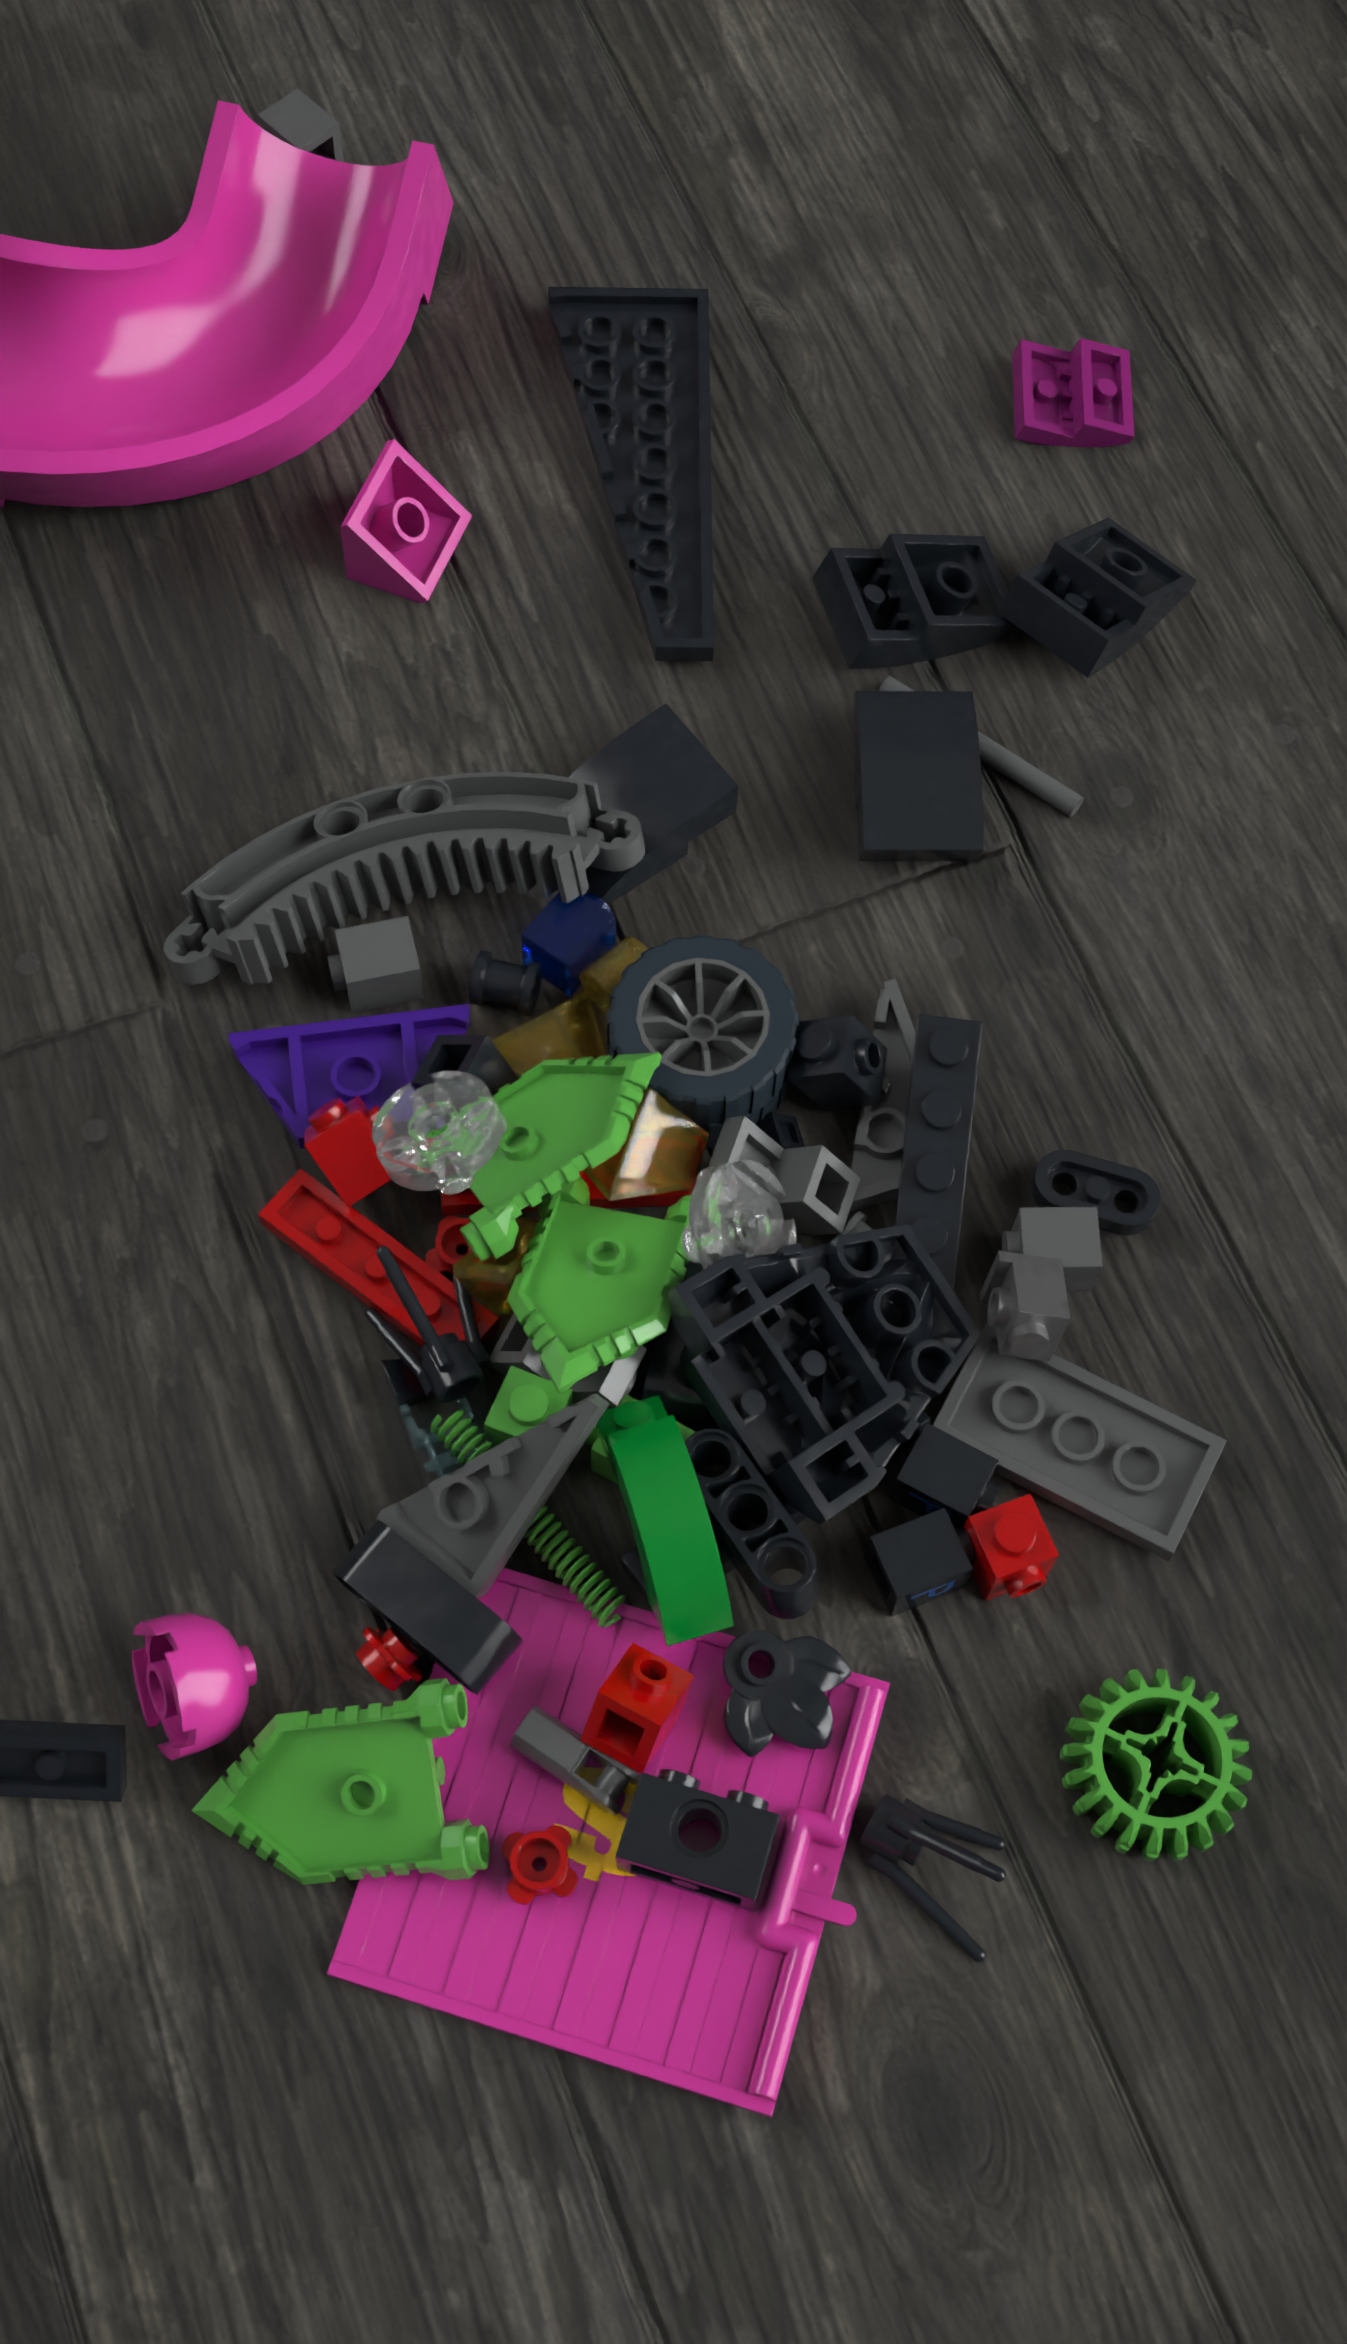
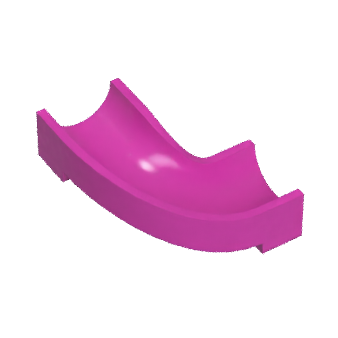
M218 100L189 215L179 231L170 238L155 245L120 250L63 246L0 234V507L3 508L5 499L38 505L70 507L130 506L175 500L221 489L262 474L303 453L336 430L367 401L392 368L411 331L419 304L429 305L454 203L434 145L412 140L408 158L391 165L370 166L340 162L309 153L278 139L253 122L240 105Z

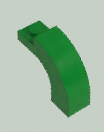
M659 1395L639 1401L626 1402L619 1407L605 1410L596 1424L598 1436L626 1505L640 1555L648 1600L666 1645L670 1646L733 1627L734 1623L727 1585L711 1521L691 1458L674 1415H667Z

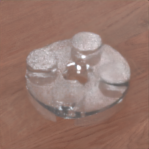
M442 1071L430 1074L434 1083L424 1085L417 1090H414L411 1083L397 1090L384 1103L376 1115L372 1126V1140L377 1147L376 1155L390 1179L396 1184L415 1191L439 1189L444 1194L453 1195L467 1189L472 1184L475 1173L491 1159L507 1129V1121L489 1089L481 1079L466 1072ZM448 1124V1128L440 1135L428 1138L426 1135L429 1130H440Z
M752 1160L720 1164L704 1168L699 1172L689 1204V1225L685 1227L682 1233L683 1249L690 1261L701 1263L703 1269L725 1256L745 1253L746 1258L775 1253L781 1246L796 1244L794 1218L788 1220L783 1218L778 1200L785 1199L787 1196L774 1174L762 1164Z

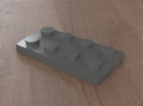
M987 1321L981 1332L982 1335L975 1343L933 1426L998 1459L999 1462L994 1473L1169 1561L1180 1542L1227 1440L1053 1354L1050 1361L999 1355L996 1327L989 1326Z

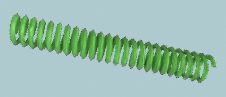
M458 1410L441 1427L436 1428L442 1420V1417L438 1414L433 1420L430 1429L431 1434H438V1441L444 1442V1448L451 1450V1456L458 1457V1465H465L466 1462L492 1448V1442L487 1441L469 1458L464 1460L468 1453L476 1449L485 1440V1434L475 1436L478 1432V1426H471L467 1429L471 1425L472 1418H465L459 1422L464 1417L465 1410ZM455 1426L449 1434L443 1436L447 1430ZM464 1432L456 1442L450 1444L453 1438ZM473 1438L461 1451L457 1452L460 1446ZM544 1505L533 1523L547 1512L548 1506ZM548 1514L534 1528L526 1532L524 1538H528L527 1544L535 1546V1554H542V1562H549V1570H556V1578H563V1586H570L569 1593L577 1595V1603H584V1611H592L591 1619H599L598 1627H608L621 1619L617 1613L609 1619L607 1618L625 1601L626 1595H620L601 1611L600 1609L618 1593V1587H612L603 1597L592 1603L601 1592L610 1586L611 1579L606 1578L593 1591L586 1594L604 1576L603 1570L596 1572L587 1582L578 1587L582 1580L597 1568V1562L590 1563L580 1574L570 1579L578 1569L590 1560V1554H584L570 1568L563 1571L572 1560L582 1553L583 1546H577L564 1559L557 1562L561 1555L574 1546L576 1538L568 1539L557 1551L549 1555L552 1549L568 1536L569 1530H562L550 1543L542 1547L544 1542L561 1528L562 1522H555L541 1536L534 1539L541 1530L554 1520L555 1514Z

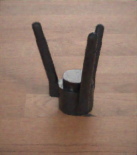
M379 1246L376 1254L425 1343L420 1351L423 1360L421 1361L375 1308L370 1307L365 1311L366 1318L417 1377L426 1397L435 1395L438 1402L447 1403L470 1394L485 1381V1374L481 1368L488 1365L491 1359L480 1339L465 1275L462 1273L456 1274L453 1277L466 1341H459L455 1333H446L438 1336L390 1250L386 1246Z
M886 1794L876 1808L860 1840L861 1845L875 1852L869 1866L889 1877L974 1961H984L986 1958L984 1949L968 1935V1932L899 1863L903 1860L909 1865L914 1866L923 1849L927 1847L976 1873L978 1872L996 1882H1001L1006 1877V1872L1003 1868L932 1831L934 1829L996 1851H1001L1005 1848V1840L980 1828L928 1811L907 1798L903 1803Z

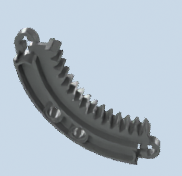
M520 772L461 773L422 778L376 788L329 803L295 817L255 838L222 859L181 893L189 916L167 937L164 942L163 951L175 979L184 984L195 985L212 980L230 963L236 964L243 982L251 985L253 983L269 984L273 980L269 967L286 968L289 965L285 955L287 951L298 954L305 953L306 948L303 943L305 938L308 937L321 942L325 939L323 927L330 925L337 929L346 928V915L352 914L363 920L367 918V906L372 904L382 911L389 910L390 900L395 896L405 904H409L412 902L414 892L421 890L430 899L435 897L439 886L444 885L451 895H457L464 883H470L474 893H480L488 882H494L497 893H503L511 883H517L519 894L525 895L535 885H538L542 898H548L559 889L562 902L567 904L578 896H583L589 889L585 871L589 866L617 872L632 868L642 860L645 854V844L641 823L636 816L628 812L602 806L596 782L550 774Z

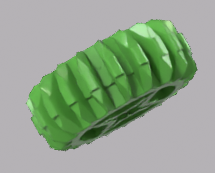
M1166 1668L1157 1669L1152 1676L1149 1687L1138 1669L1130 1670L1124 1680V1688L1112 1678L1106 1679L1099 1687L1102 1700L1090 1694L1086 1695L1079 1704V1708L1085 1718L1072 1717L1065 1728L1070 1737L1078 1743L1065 1744L1060 1750V1759L1080 1768L1066 1773L1062 1778V1784L1065 1789H1084L1085 1795L1076 1801L1072 1807L1074 1814L1077 1816L1085 1815L1092 1809L1097 1812L1100 1818L1091 1829V1833L1096 1838L1102 1837L1111 1827L1120 1832L1115 1842L1117 1853L1125 1854L1130 1850L1136 1839L1141 1840V1854L1143 1859L1149 1862H1153L1158 1858L1162 1848V1841L1173 1861L1182 1860L1187 1856L1188 1842L1200 1852H1204L1213 1845L1211 1830L1225 1835L1234 1826V1822L1227 1810L1239 1812L1247 1803V1797L1234 1786L1249 1782L1252 1779L1253 1770L1243 1764L1233 1762V1760L1243 1756L1249 1750V1742L1240 1738L1228 1739L1227 1733L1238 1723L1237 1715L1233 1713L1225 1714L1218 1719L1211 1711L1219 1701L1218 1692L1211 1691L1201 1701L1197 1700L1192 1696L1195 1689L1193 1677H1184L1176 1690L1170 1688V1677ZM1151 1713L1162 1716L1160 1724L1152 1734L1142 1735L1127 1730L1122 1735L1108 1728L1116 1720L1131 1714ZM1185 1729L1196 1740L1203 1753L1207 1774L1203 1772L1204 1765L1191 1758L1184 1748L1183 1735ZM1164 1740L1159 1755L1162 1757L1160 1768L1165 1772L1146 1789L1151 1777L1149 1772L1151 1761L1147 1756ZM1102 1754L1109 1756L1108 1764L1116 1767L1126 1777L1129 1787L1126 1801L1112 1787L1104 1769ZM1169 1793L1181 1798L1190 1794L1202 1800L1197 1810L1183 1816L1163 1818L1148 1815L1151 1805L1158 1799L1159 1794Z

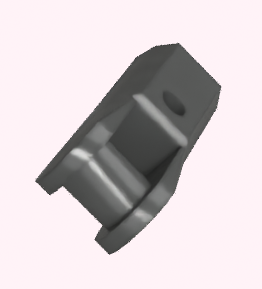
M535 1705L531 1708L515 1731L510 1746L567 1784L601 1810L616 1816L621 1809L616 1803L629 1783L637 1785L640 1775L628 1766L580 1741V1734ZM590 1758L605 1767L594 1785L578 1776Z

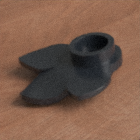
M751 1630L734 1638L727 1646L722 1661L723 1675L728 1686L731 1688L723 1711V1718L727 1733L734 1744L748 1757H754L761 1752L770 1742L773 1734L785 1742L800 1748L825 1749L828 1747L832 1736L833 1717L829 1700L824 1692L840 1685L851 1675L850 1668L840 1653L824 1641L812 1636H801L783 1642L771 1632ZM753 1652L763 1653L769 1660L770 1669L764 1678H757L749 1671L748 1660Z

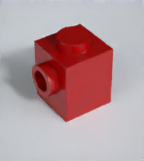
M359 1095L345 1104L341 1098H336L320 1107L308 1118L311 1126L305 1129L304 1146L347 1207H350L402 1173L401 1156L391 1143L398 1138L397 1132L378 1105L369 1110Z
M1031 1493L968 1517L964 1528L971 1539L976 1555V1561L971 1563L972 1573L985 1601L1008 1593L1010 1598L1020 1597L1037 1590L1047 1583L1046 1577L1059 1557V1553Z
M632 1643L599 1689L580 1741L640 1774L641 1772L644 1773L676 1724L695 1675L667 1661L663 1657Z

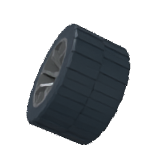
M695 935V937L689 938L677 937L666 940V943L660 946H652L641 953L640 958L634 963H630L621 973V979L617 985H614L610 995V1010H607V1055H611L612 1060L617 1055L660 1052L662 1056L660 1065L654 1070L647 1089L642 1091L644 1096L640 1105L636 1106L637 1112L632 1121L638 1127L642 1126L656 1138L695 1136L696 1146H707L709 1148L716 1147L726 1118L746 1116L756 1124L759 1120L762 1121L766 1114L771 1111L774 1112L776 1108H780L786 1097L787 1085L790 1084L788 1074L795 1052L799 1020L798 1012L795 1011L796 999L791 987L787 986L783 979L784 975L776 965L770 964L762 953L752 947L747 948L739 944L738 941L726 937L724 939L710 937V935Z

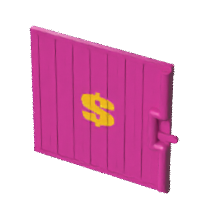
M503 1568L487 1594L477 1599L503 1619L521 1637L523 1642L478 1695L473 1694L463 1686L468 1704L466 1726L464 1728H455V1731L449 1737L432 1738L434 1757L441 1756L445 1765V1782L443 1785H439L445 1824L451 1820L469 1819L473 1826L483 1825L489 1837V1865L487 1869L477 1870L472 1878L448 1880L432 1872L420 1873L418 1869L410 1870L408 1875L395 1876L393 1872H387L386 1877L372 1878L370 1874L364 1875V1879L359 1880L327 1975L772 2118L825 1921L849 1927L855 1922L857 1917L856 1910L852 1905L831 1898L890 1683L851 1671V1675L843 1683L824 1692L829 1700L833 1717V1730L828 1747L825 1749L800 1748L785 1742L773 1734L770 1742L761 1752L754 1757H748L734 1744L728 1735L723 1718V1711L731 1688L724 1678L722 1661L727 1646L736 1637L716 1631L667 1646L654 1613L624 1603L617 1607L607 1618L609 1619L617 1613L621 1619L608 1627H598L599 1619H591L592 1611H584V1603H577V1595L569 1593L570 1587ZM597 1596L596 1599H595L592 1603L596 1602V1601L599 1600L601 1597H600V1596ZM614 1600L607 1601L600 1611L609 1606ZM632 1643L663 1657L667 1661L695 1675L676 1724L644 1773L658 1777L660 1769L678 1771L701 1782L699 1790L726 1798L729 1790L747 1792L766 1800L769 1803L767 1811L780 1815L778 1830L754 1912L617 1870L615 1856L637 1785L630 1783L627 1785L616 1802L621 1809L616 1816H613L598 1808L567 1784L510 1746L512 1737L531 1708L535 1705L540 1707L582 1736L599 1689ZM753 1652L748 1660V1668L755 1677L764 1678L769 1672L770 1663L763 1653ZM434 1664L429 1680L447 1678L450 1685L460 1684L439 1665ZM590 1758L578 1776L594 1785L605 1767ZM701 1819L687 1823L679 1834L682 1843L688 1849L696 1852L712 1849L721 1837L718 1829L711 1822ZM552 1825L565 1828L570 1833L572 1844L567 1851L569 1866L578 1876V1884L575 1891L565 1898L558 1897L554 1893L535 1896L533 1901L527 1905L514 1902L507 1891L508 1883L512 1879L510 1862L503 1857L501 1851L505 1838L514 1832H520L525 1835L533 1831H546ZM538 1858L533 1862V1868L536 1871H543L546 1868L547 1863L542 1858Z

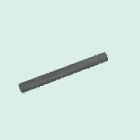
M888 676L879 691H914L892 676ZM978 731L980 760L1069 817L1074 816L1084 800L1083 796Z

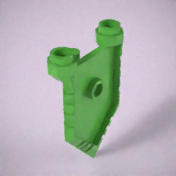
M660 1052L622 1054L617 1055L613 1060L611 1055L599 1056L595 1060L593 1056L581 1057L577 1060L575 1058L544 1060L520 1075V1079L511 1085L508 1083L498 1089V1093L494 1096L489 1095L482 1099L475 1108L471 1106L462 1112L461 1117L454 1121L450 1118L441 1125L431 1128L411 1140L413 1146L403 1152L424 1184L433 1178L440 1181L455 1170L458 1172L483 1206V1208L468 1217L470 1222L461 1227L460 1231L480 1262H483L490 1256L498 1259L514 1247L519 1230L515 1219L522 1215V1209L528 1205L530 1208H533L543 1201L541 1197L548 1193L549 1196L555 1194L562 1189L560 1185L565 1181L567 1184L572 1183L581 1177L579 1172L587 1167H590V1169L595 1168L620 1151L627 1140L630 1121L634 1119L637 1112L636 1106L640 1105L644 1096L642 1091L647 1089L654 1070L660 1065L662 1056Z
M581 1177L570 1184H567L565 1181L560 1185L561 1190L551 1196L547 1193L541 1197L543 1201L538 1204V1212L542 1220L536 1223L533 1234L536 1236L529 1241L527 1246L529 1252L523 1256L520 1264L523 1268L522 1272L516 1275L507 1301L519 1323L525 1325L523 1329L528 1339H533L531 1343L536 1353H542L540 1360L558 1394L566 1392L573 1384L597 1371L599 1366H606L615 1360L632 1356L639 1346L666 1332L672 1315L668 1292L684 1279L686 1273L684 1265L689 1263L692 1252L712 1244L716 1231V1215L714 1214L713 1206L707 1200L694 1195L683 1196L677 1203L668 1207L665 1219L590 1206L589 1188Z
M447 1678L426 1680L407 1700L393 1701V1706H384L380 1702L368 1704L367 1709H361L360 1705L346 1706L345 1711H339L337 1707L326 1708L322 1710V1714L311 1715L309 1710L276 1714L253 1740L255 1747L249 1745L240 1755L242 1761H234L226 1770L229 1775L228 1778L222 1775L191 1810L229 1837H232L234 1833L240 1836L238 1843L247 1849L253 1845L257 1848L256 1855L265 1861L269 1857L275 1860L274 1867L302 1885L335 1882L336 1877L346 1876L349 1880L364 1879L366 1874H370L372 1878L386 1877L387 1872H393L395 1876L408 1875L410 1870L417 1869L420 1873L432 1872L448 1880L470 1879L477 1870L487 1869L490 1860L489 1837L483 1825L473 1826L469 1819L447 1821L446 1824L444 1820L439 1785H443L445 1782V1765L441 1756L434 1757L432 1738L449 1737L455 1731V1728H464L468 1719L467 1697L461 1684L450 1685Z

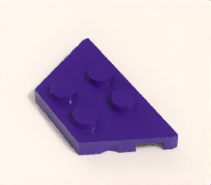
M469 1004L234 1032L228 1033L233 1055L300 1149H306L304 1146L305 1129L311 1126L308 1118L320 1107L336 1098H341L345 1104L359 1095L369 1110L378 1105L392 1123L398 1137L422 1134L427 1131L434 1113L411 1082L437 1035H467L471 1019Z

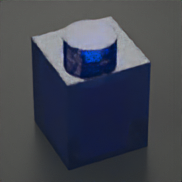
M559 892L521 934L523 965L528 966L531 961L542 963V978L571 997L614 949L616 916L612 913L609 906L594 894L580 895L566 904L562 902Z

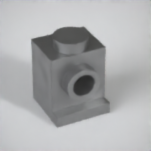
M998 1251L980 1292V1301L982 1304H988L987 1320L989 1326L996 1327L999 1355L1050 1361L1070 1321L1062 1259Z

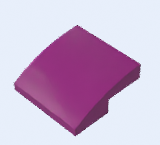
M1083 338L1078 340L1071 352L1023 339L1020 340L1012 353L1015 439L1036 444L1067 447H1106L1129 444L1134 438L1129 350Z

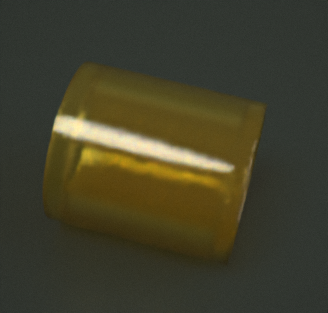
M627 936L580 972L579 975L581 984L589 998L606 1015L607 1010H610V995L614 985L619 983L621 973L630 963H634L640 958L641 953L648 949L642 942L632 936Z

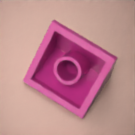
M395 439L387 441L340 526L347 579L418 603H424L429 600L472 515Z

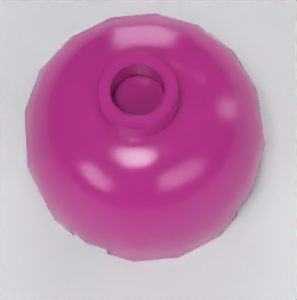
M190 1612L142 1621L135 1626L133 1635L145 1636V1647L132 1651V1666L136 1690L148 1728L157 1726L161 1720L165 1734L170 1740L157 1745L161 1753L172 1761L199 1753L224 1741L239 1727L249 1702V1687L254 1686L257 1682L256 1664L247 1645L238 1646L230 1631L214 1619Z

